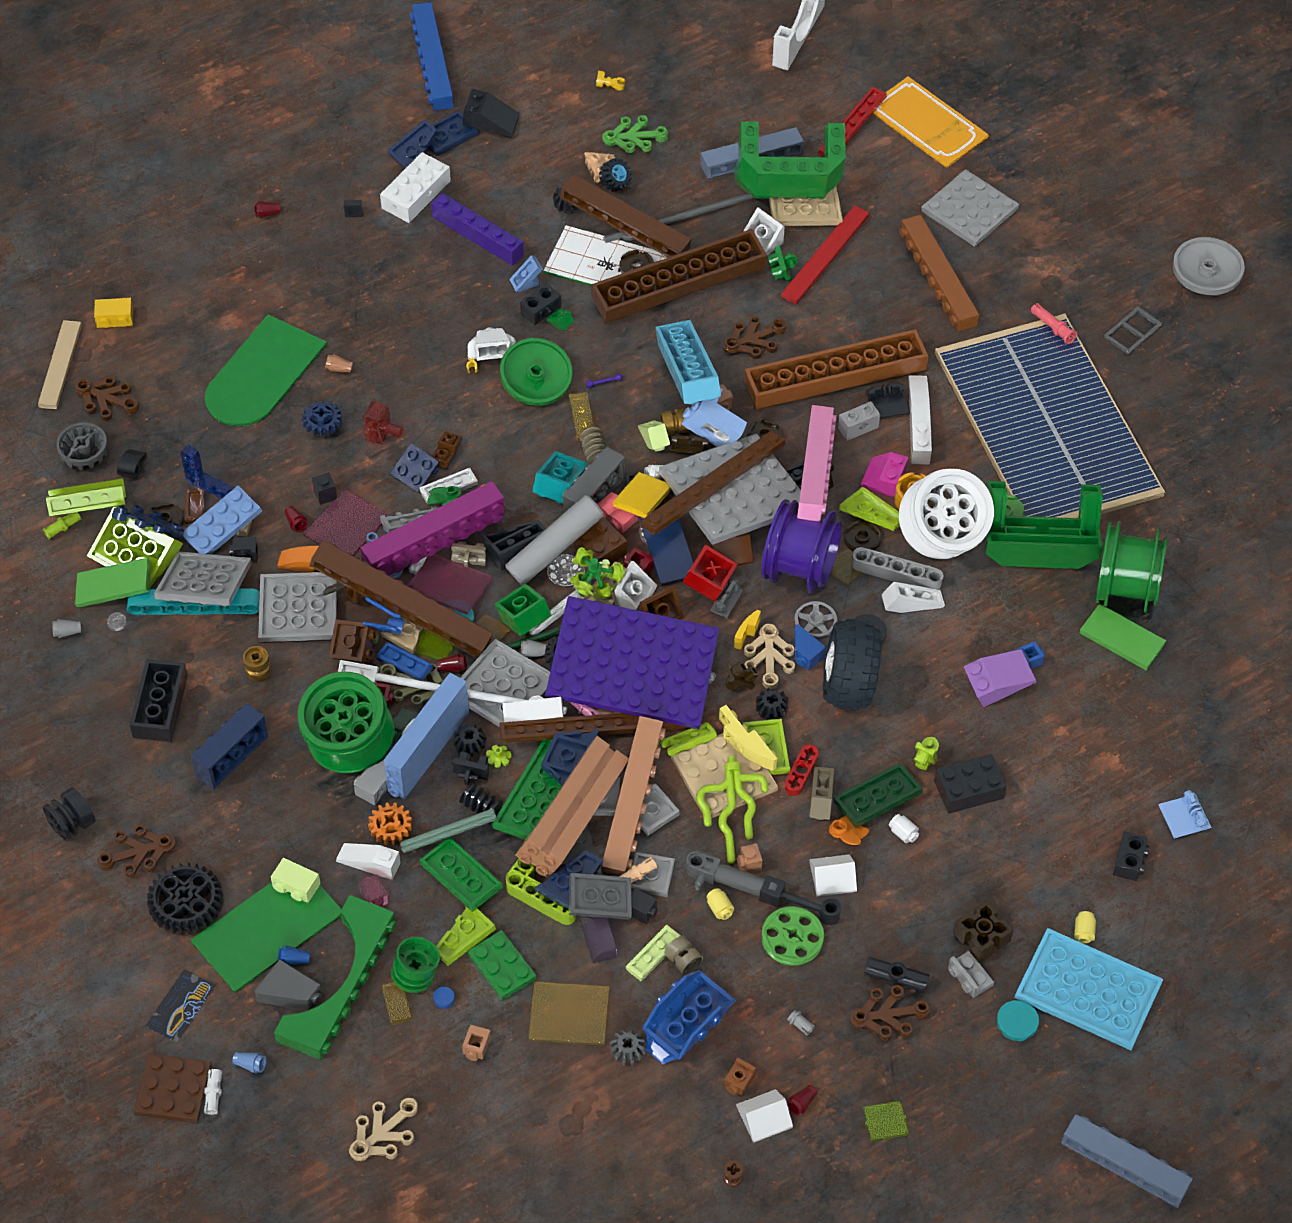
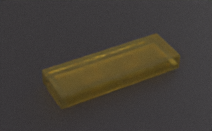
M587 392L569 394L577 441H580V435L584 430L594 427Z

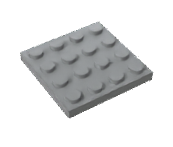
M965 169L922 206L921 211L975 247L1018 210L1019 204Z
M177 552L154 592L155 599L230 606L251 566V558Z
M321 572L260 574L259 642L332 639L335 619H337V591L323 596V591L326 590V587L336 584L337 581Z
M494 639L462 675L461 679L467 682V689L529 700L533 696H545L550 671L499 640ZM468 697L469 709L498 727L500 722H504L503 703Z

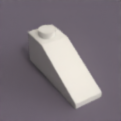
M893 582L882 594L887 611L905 613L943 608L945 606L941 590Z
M344 843L336 862L393 880L400 865L399 851L384 846Z

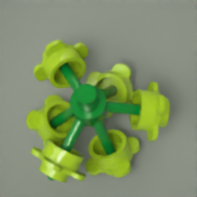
M581 547L577 550L573 563L575 565L579 564L582 567L588 566V571L586 573L578 572L576 576H571L570 582L577 589V593L581 597L591 595L594 598L606 599L611 595L614 587L609 586L607 582H602L603 579L610 577V579H614V581L619 583L624 577L625 568L620 562L612 564L610 568L609 560L604 559L602 562H598V559L593 558L592 550L587 551ZM592 577H596L598 584L594 587L595 594L592 593L593 586L590 583Z

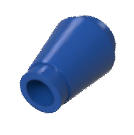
M287 945L279 948L278 961L281 960L287 965H302L309 962V952Z

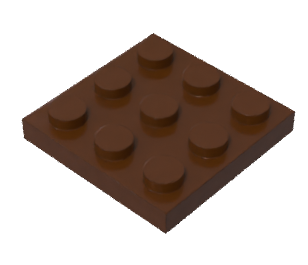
M148 1053L134 1114L198 1123L205 1096L204 1091L208 1083V1071L212 1067L211 1061Z

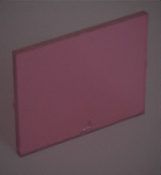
M345 489L303 533V536L318 545L323 540L331 542L340 550L349 552L354 556L360 550V547L367 542V534L370 532L375 533L382 526L380 516L385 515L387 517L389 515Z
M434 554L429 556L407 587L416 589L427 598H432L441 605L467 615L491 583L493 577Z

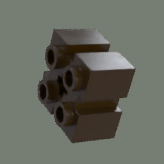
M988 900L974 908L973 916L967 913L956 920L953 934L963 945L965 943L970 945L968 951L978 963L992 955L993 947L999 950L1011 942L1014 931L1004 918L1001 920L997 919L998 912Z

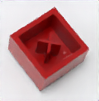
M705 544L684 578L683 583L715 602L738 564Z

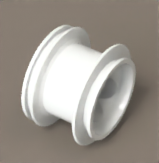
M941 469L917 481L906 491L899 508V523L907 542L922 555L934 559L953 558L976 547L986 537L994 518L993 500L987 487L975 475L960 469ZM943 491L948 492L949 499L943 496ZM928 500H931L933 502V508H930L928 506ZM959 501H960V503L962 504V506H963L964 509H962V508L959 506ZM947 509L950 510V514H951L950 516L947 515V514H948V512L946 511ZM928 518L933 520V527L929 526ZM960 519L965 522V528L960 526ZM944 528L949 530V537L945 536Z

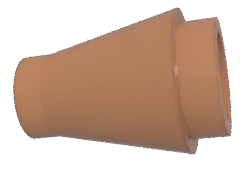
M335 354L328 355L325 369H329L331 372L351 373L353 362H349Z

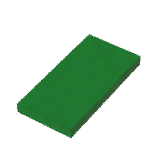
M448 837L419 860L420 865L471 912L503 888L502 883L451 837Z

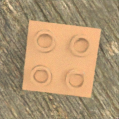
M585 152V164L595 184L602 185L604 181H600V177H602V175H599V172L602 171L600 167L603 166V163L615 158V156Z

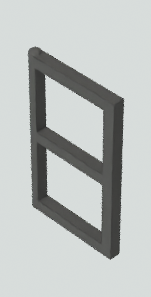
M1137 306L1109 330L1103 338L1128 355L1162 326V323ZM1137 312L1155 324L1145 335L1126 323ZM1121 326L1140 338L1129 349L1111 337Z

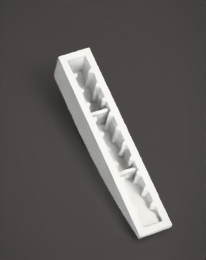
M909 375L911 464H930L932 448L927 376Z

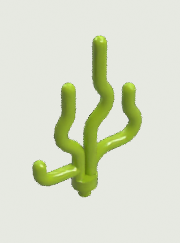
M732 755L728 756V763L724 765V781L719 784L704 785L696 794L697 804L703 812L704 825L709 827L712 824L711 812L704 800V796L709 792H719L727 789L728 805L719 815L718 823L725 835L729 864L735 863V849L732 830L727 825L726 820L735 808V790L738 796L748 805L744 815L745 837L748 840L753 838L752 818L756 812V805L754 799L744 791L742 782L757 781L760 783L761 792L767 793L769 790L767 779L763 775L757 773L741 774L740 763L736 762V757Z

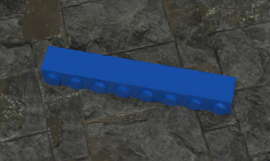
M432 3L412 5L410 20L414 22L412 24L413 34H417L415 35V43L419 45L417 47L418 57L422 56L420 58L421 69L424 68L422 70L423 80H427L425 82L426 92L430 93L427 94L428 102L432 104L433 111L453 108V96Z

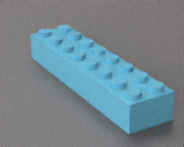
M691 320L655 327L658 347L684 404H696L698 401H711L721 397L718 375Z

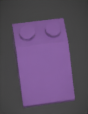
M1022 649L983 657L964 666L983 707L1037 682Z

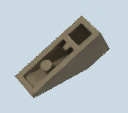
M814 766L810 818L830 820L834 768Z

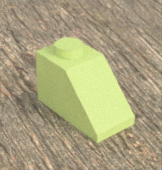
M654 420L638 425L639 431L649 449L661 451L665 449V446L670 445L665 423Z

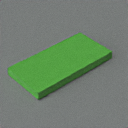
M147 557L77 573L75 605L80 608L148 593L150 560Z
M1101 604L1097 606L1079 632L1144 670L1149 668L1166 644V640Z

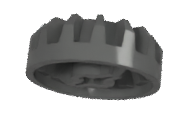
M82 422L70 425L57 438L56 447L63 464H68V467L75 469L77 466L79 470H83L86 465H89L91 469L94 467V462L100 464L108 454V442L105 432L99 426L92 423ZM96 447L97 453L92 456V450Z

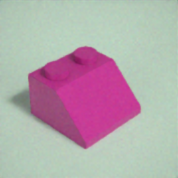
M893 452L872 457L860 487L895 498L897 482L907 471L908 457Z

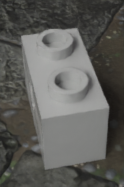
M870 401L840 414L838 429L847 441L879 428L880 413Z

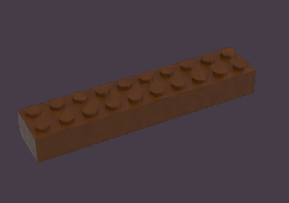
M749 229L593 283L591 297L604 322L608 323L763 269L766 266L767 254L753 229Z

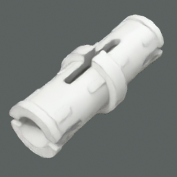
M212 1069L208 1071V1083L204 1091L206 1095L205 1114L214 1115L218 1113L219 1096L222 1094L220 1089L221 1070Z

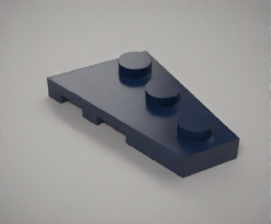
M585 850L567 863L566 867L561 871L552 874L546 882L537 885L535 891L569 909V875L571 873L595 875L602 866L603 859Z

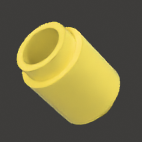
M721 889L710 891L707 895V903L716 918L722 920L730 918L734 907L725 892L721 891Z
M1083 911L1078 913L1075 919L1074 938L1080 943L1088 944L1095 939L1096 919L1093 913Z

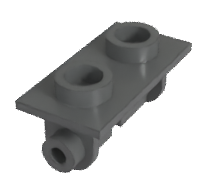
M736 579L726 583L710 612L728 618L744 589L739 588V582Z

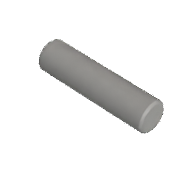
M584 495L506 563L505 568L521 586L527 584L604 516V513L588 495Z

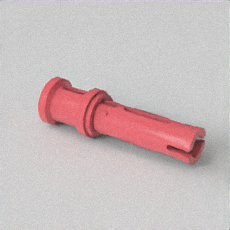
M1039 303L1032 306L1031 313L1052 328L1056 336L1064 339V343L1070 344L1075 340L1077 332L1071 330L1067 323L1056 319Z

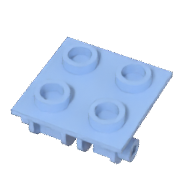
M1191 790L1186 791L1183 798L1158 804L1174 838L1211 828L1196 794Z

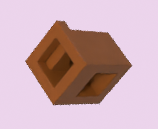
M737 1057L735 1064L724 1079V1087L730 1093L743 1097L755 1078L756 1067Z

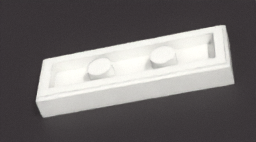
M467 468L422 486L419 490L427 503L431 495L429 491L435 487L447 488L449 486H457L463 491L478 485V480L472 470Z
M562 697L503 703L504 722L564 717Z

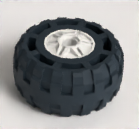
M845 619L844 621H837L833 625L825 657L823 697L827 703L832 704L835 708L860 710V708H867L872 703L879 676L882 636L880 629L872 625L871 622Z

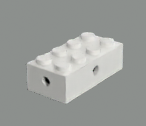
M422 152L380 194L382 209L410 223L451 181L450 167Z

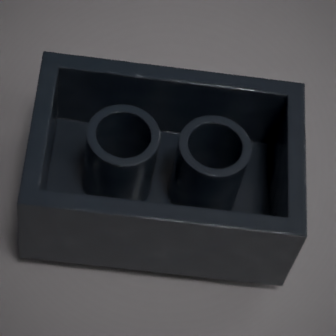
M993 754L937 768L935 772L934 782L948 814L1001 800L1005 797L1007 786Z

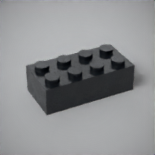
M146 659L130 721L133 738L172 742L188 677L185 663Z

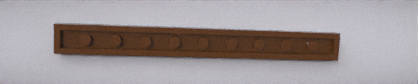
M771 430L641 520V526L653 535H656L783 447L785 439Z
M624 713L512 721L500 722L499 728L502 743L553 739L555 733H571L573 731L591 733L593 729L599 730V736L636 733L639 717ZM663 722V728L666 730L690 728Z

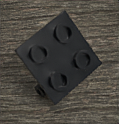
M898 382L897 384H891V386L887 384L886 387L881 385L866 390L868 401H871L878 410L880 418L910 414L903 393L905 390L904 384Z

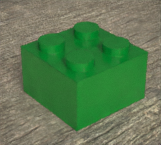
M527 584L522 585L494 604L501 621L519 636L528 633L531 629L552 616L545 598Z

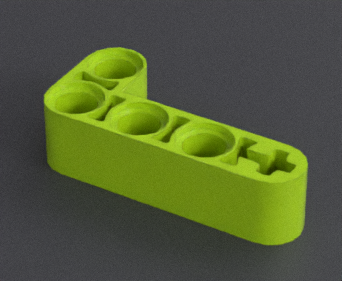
M518 859L506 875L507 892L561 924L570 925L575 922L576 916L569 915V909L535 891V887L540 884V882L533 879L536 874L535 866L531 863L525 864ZM547 901H552L553 903H552V904H547L546 902H547Z

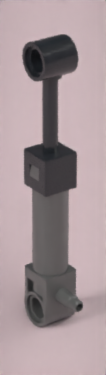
M692 851L686 858V872L690 877L696 879L695 891H699L704 882L714 885V882H718L758 896L759 901L775 907H779L781 900L784 899L818 911L821 921L826 925H835L840 920L841 903L835 898H826L820 904L785 891L786 882L768 875L766 878L722 864L721 859L700 851ZM827 910H833L834 913H829Z

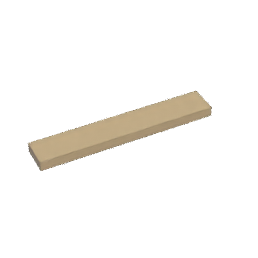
M63 320L38 402L39 408L56 410L58 408L82 327L81 322Z

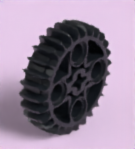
M189 862L187 867H183L182 863L179 864V868H175L172 865L171 871L164 869L165 874H158L159 880L153 879V886H149L150 893H147L149 914L152 916L153 921L157 922L159 928L164 927L166 932L171 928L173 935L177 930H179L181 936L184 931L191 935V930L194 929L199 933V927L202 926L206 929V923L213 924L212 917L218 918L217 911H222L223 890L221 889V883L211 870L207 871L205 866L199 869L197 863L194 867H191ZM211 892V901L208 903L203 898ZM164 895L166 900L159 905L160 896ZM185 915L190 917L187 919H182Z

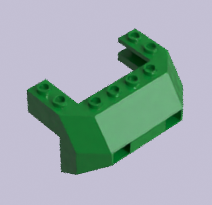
M741 122L738 126L739 161L734 167L735 183L753 198L823 199L842 179L845 163V123H827V126L824 127V158L759 157V122Z
M987 481L986 487L989 490L994 505V518L991 528L984 538L985 554L998 564L1009 567L1079 569L1100 559L1103 550L1099 531L1103 500L1101 485L1082 484L1078 518L1006 516V482Z

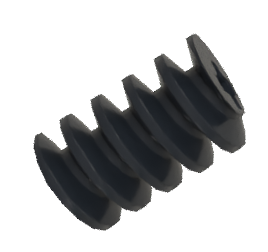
M473 783L462 793L459 803H463L467 808L470 807V810L476 812V814L494 809L497 816L502 808V800H498L495 803L496 796L493 795L489 798L490 792L487 791L483 794L484 788L482 787L476 791V783Z

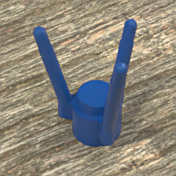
M366 597V601L393 616V618L388 619L387 625L365 621L362 624L375 627L377 631L401 635L405 621L400 619L401 614L395 613L371 598Z

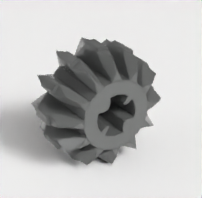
M623 1029L621 1031L622 1035L615 1033L614 1040L610 1041V1046L612 1047L610 1053L615 1055L614 1060L616 1062L622 1060L623 1066L626 1062H630L633 1066L634 1060L640 1062L642 1059L641 1055L645 1054V1040L641 1039L640 1033L634 1035L633 1029L629 1033H626Z

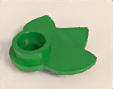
M449 486L447 488L435 487L429 491L431 495L428 498L427 504H442L443 506L459 498L462 494L461 489L457 486Z

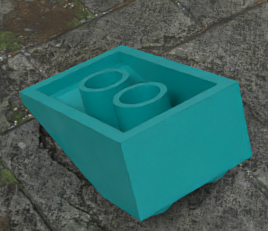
M555 451L536 473L532 492L540 497H547L563 504V493L566 489H570L578 476L584 473L588 465L587 462Z

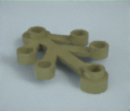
M431 663L435 670L430 671L428 676L432 677L434 683L441 684L444 680L441 679L437 666ZM384 664L380 668L381 674L390 673L392 676L414 679L408 675L396 672L392 664ZM409 686L403 689H396L393 692L395 694L394 700L396 702H403L405 696L423 689ZM430 690L422 695L416 694L412 696V706L420 708L423 702L429 700L435 691Z

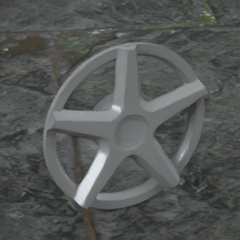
M818 601L803 604L797 609L794 617L795 625L799 624L798 617L808 621L804 628L808 633L814 627H818L823 632L821 634L809 633L814 638L828 637L833 626L827 630L823 624L824 621L834 618L833 625L837 622V615L833 608ZM813 604V610L809 615L800 612L804 607ZM819 605L827 607L832 614L823 615L819 612Z

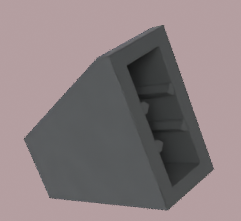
M281 960L277 962L254 991L256 1001L259 1003L307 1010L313 1004L316 1005L322 997L320 984Z

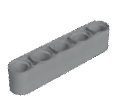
M862 547L855 549L853 552L852 567L858 572L898 583L937 590L941 589L943 573L937 568Z

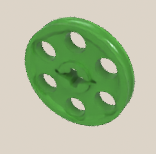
M800 907L780 908L770 914L764 922L762 929L763 947L771 958L781 964L790 966L806 964L819 954L823 946L824 930L822 924L813 913ZM786 915L790 918V921L782 923L779 917ZM807 918L811 923L804 926L800 924L799 920ZM773 929L778 932V935L776 937H769L766 932ZM794 933L796 934V938H795V937L789 938V934H790V935H793ZM810 935H816L819 941L812 943L807 938ZM782 946L786 949V952L778 954L775 952V948ZM798 949H803L807 955L799 957L795 952Z

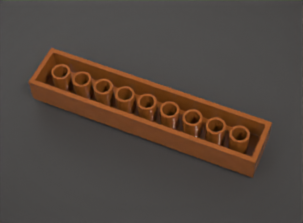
M915 329L747 368L744 374V384L753 406L757 410L927 369L928 354Z

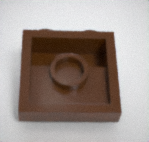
M335 619L328 657L369 664L370 660L374 657L372 646L373 641H376L378 637V631L375 627L365 626L361 622Z

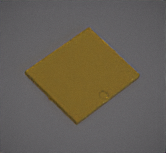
M534 982L532 1009H530L529 1041L604 1045L606 1020L608 1018L609 987Z

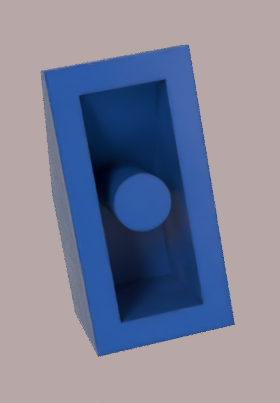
M797 624L794 633L795 661L799 666L809 671L825 658L826 647Z

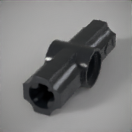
M872 957L868 958L864 971L865 976L886 981L892 987L900 985L920 992H925L929 974L906 968L901 962L889 963ZM893 973H898L901 976H894Z

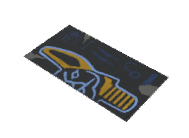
M183 970L145 1027L178 1042L216 985Z

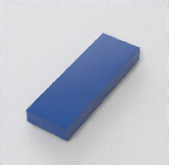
M386 642L376 655L377 660L385 664H392L395 669L419 681H423L433 669L432 664L389 642Z

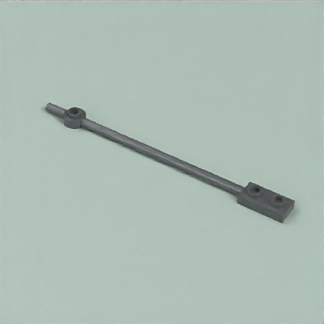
M748 193L658 221L665 225L747 201L753 199V197ZM621 231L603 237L605 243L618 239L624 241L635 240Z

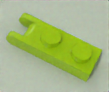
M706 722L700 725V729H688L665 738L660 744L663 748L669 747L667 753L669 756L711 741L717 738L713 727Z

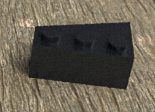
M539 520L515 525L516 528L508 530L500 528L498 532L490 534L486 532L480 533L482 544L486 547V553L501 571L506 569V563L546 529Z

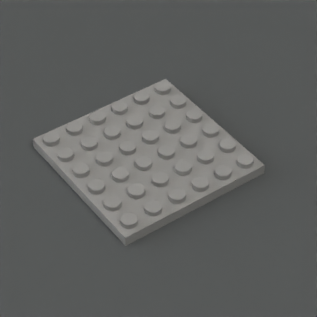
M754 434L733 443H727L660 466L659 473L677 496L753 444L760 437ZM771 454L690 510L689 514L713 545L772 524L776 511L784 499L789 500L790 503L793 500H797L799 504L801 490L775 456Z

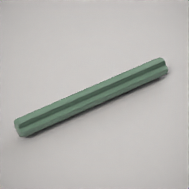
M490 809L402 841L400 846L403 853L495 821L497 816L494 809Z

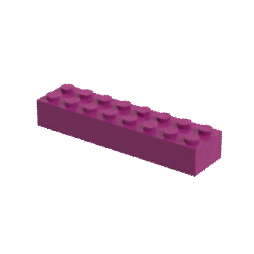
M493 481L361 546V560L366 561L377 570L384 571L388 576L399 573L405 567L417 564L421 559L432 556L443 548L450 547L452 543L466 539L470 534L482 531L486 526L499 522L504 518V497Z

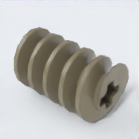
M590 427L581 433L580 441L587 464H592L597 454L606 448L602 431L599 427Z

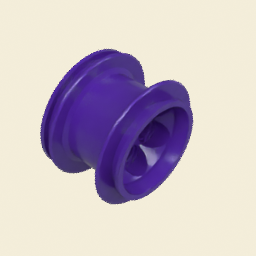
M784 499L776 511L766 540L762 559V578L768 579L770 577L772 583H775L782 573L807 580L808 593H813L817 586L821 588L825 586L831 574L839 548L842 523L841 521H836L834 510H831L824 521L820 520V522L797 518L799 508L797 500H793L790 503L789 500Z

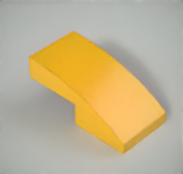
M756 610L741 624L734 638V648L741 650L746 636H755L760 623L761 611Z

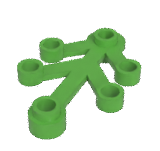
M642 115L638 117V122L629 131L621 133L625 128L631 126V119L623 117L618 127L603 133L602 139L607 146L618 145L627 153L634 152L635 145L648 152L652 149V143L649 140L642 141L640 138L655 137L656 141L665 142L668 139V130L660 126L655 131L638 132L648 124V118Z

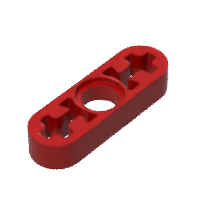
M814 745L802 747L785 781V791L787 794L797 796L802 792L818 760L819 751ZM809 752L813 753V755H810L808 762L805 761L806 754H809ZM798 767H805L807 772L800 774L796 769ZM795 778L798 779L797 786L791 788V785H793L795 782Z

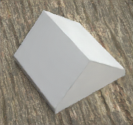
M757 207L744 231L753 229L766 254L769 255L775 250V247L784 243L785 226Z
M634 561L629 563L623 579L620 580L615 589V606L636 610L640 601L653 595L657 584Z
M850 854L809 860L817 897L857 892L855 862Z
M776 1089L736 1104L753 1143L793 1128L786 1100Z

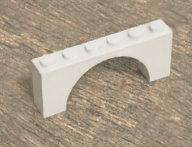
M802 0L792 29L784 26L779 27L774 36L772 66L785 70L789 69L821 13L825 0Z

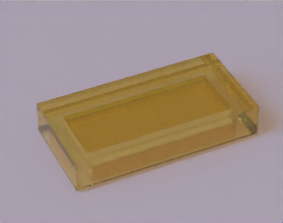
M394 982L381 985L391 1025L412 1020L405 991L397 987Z

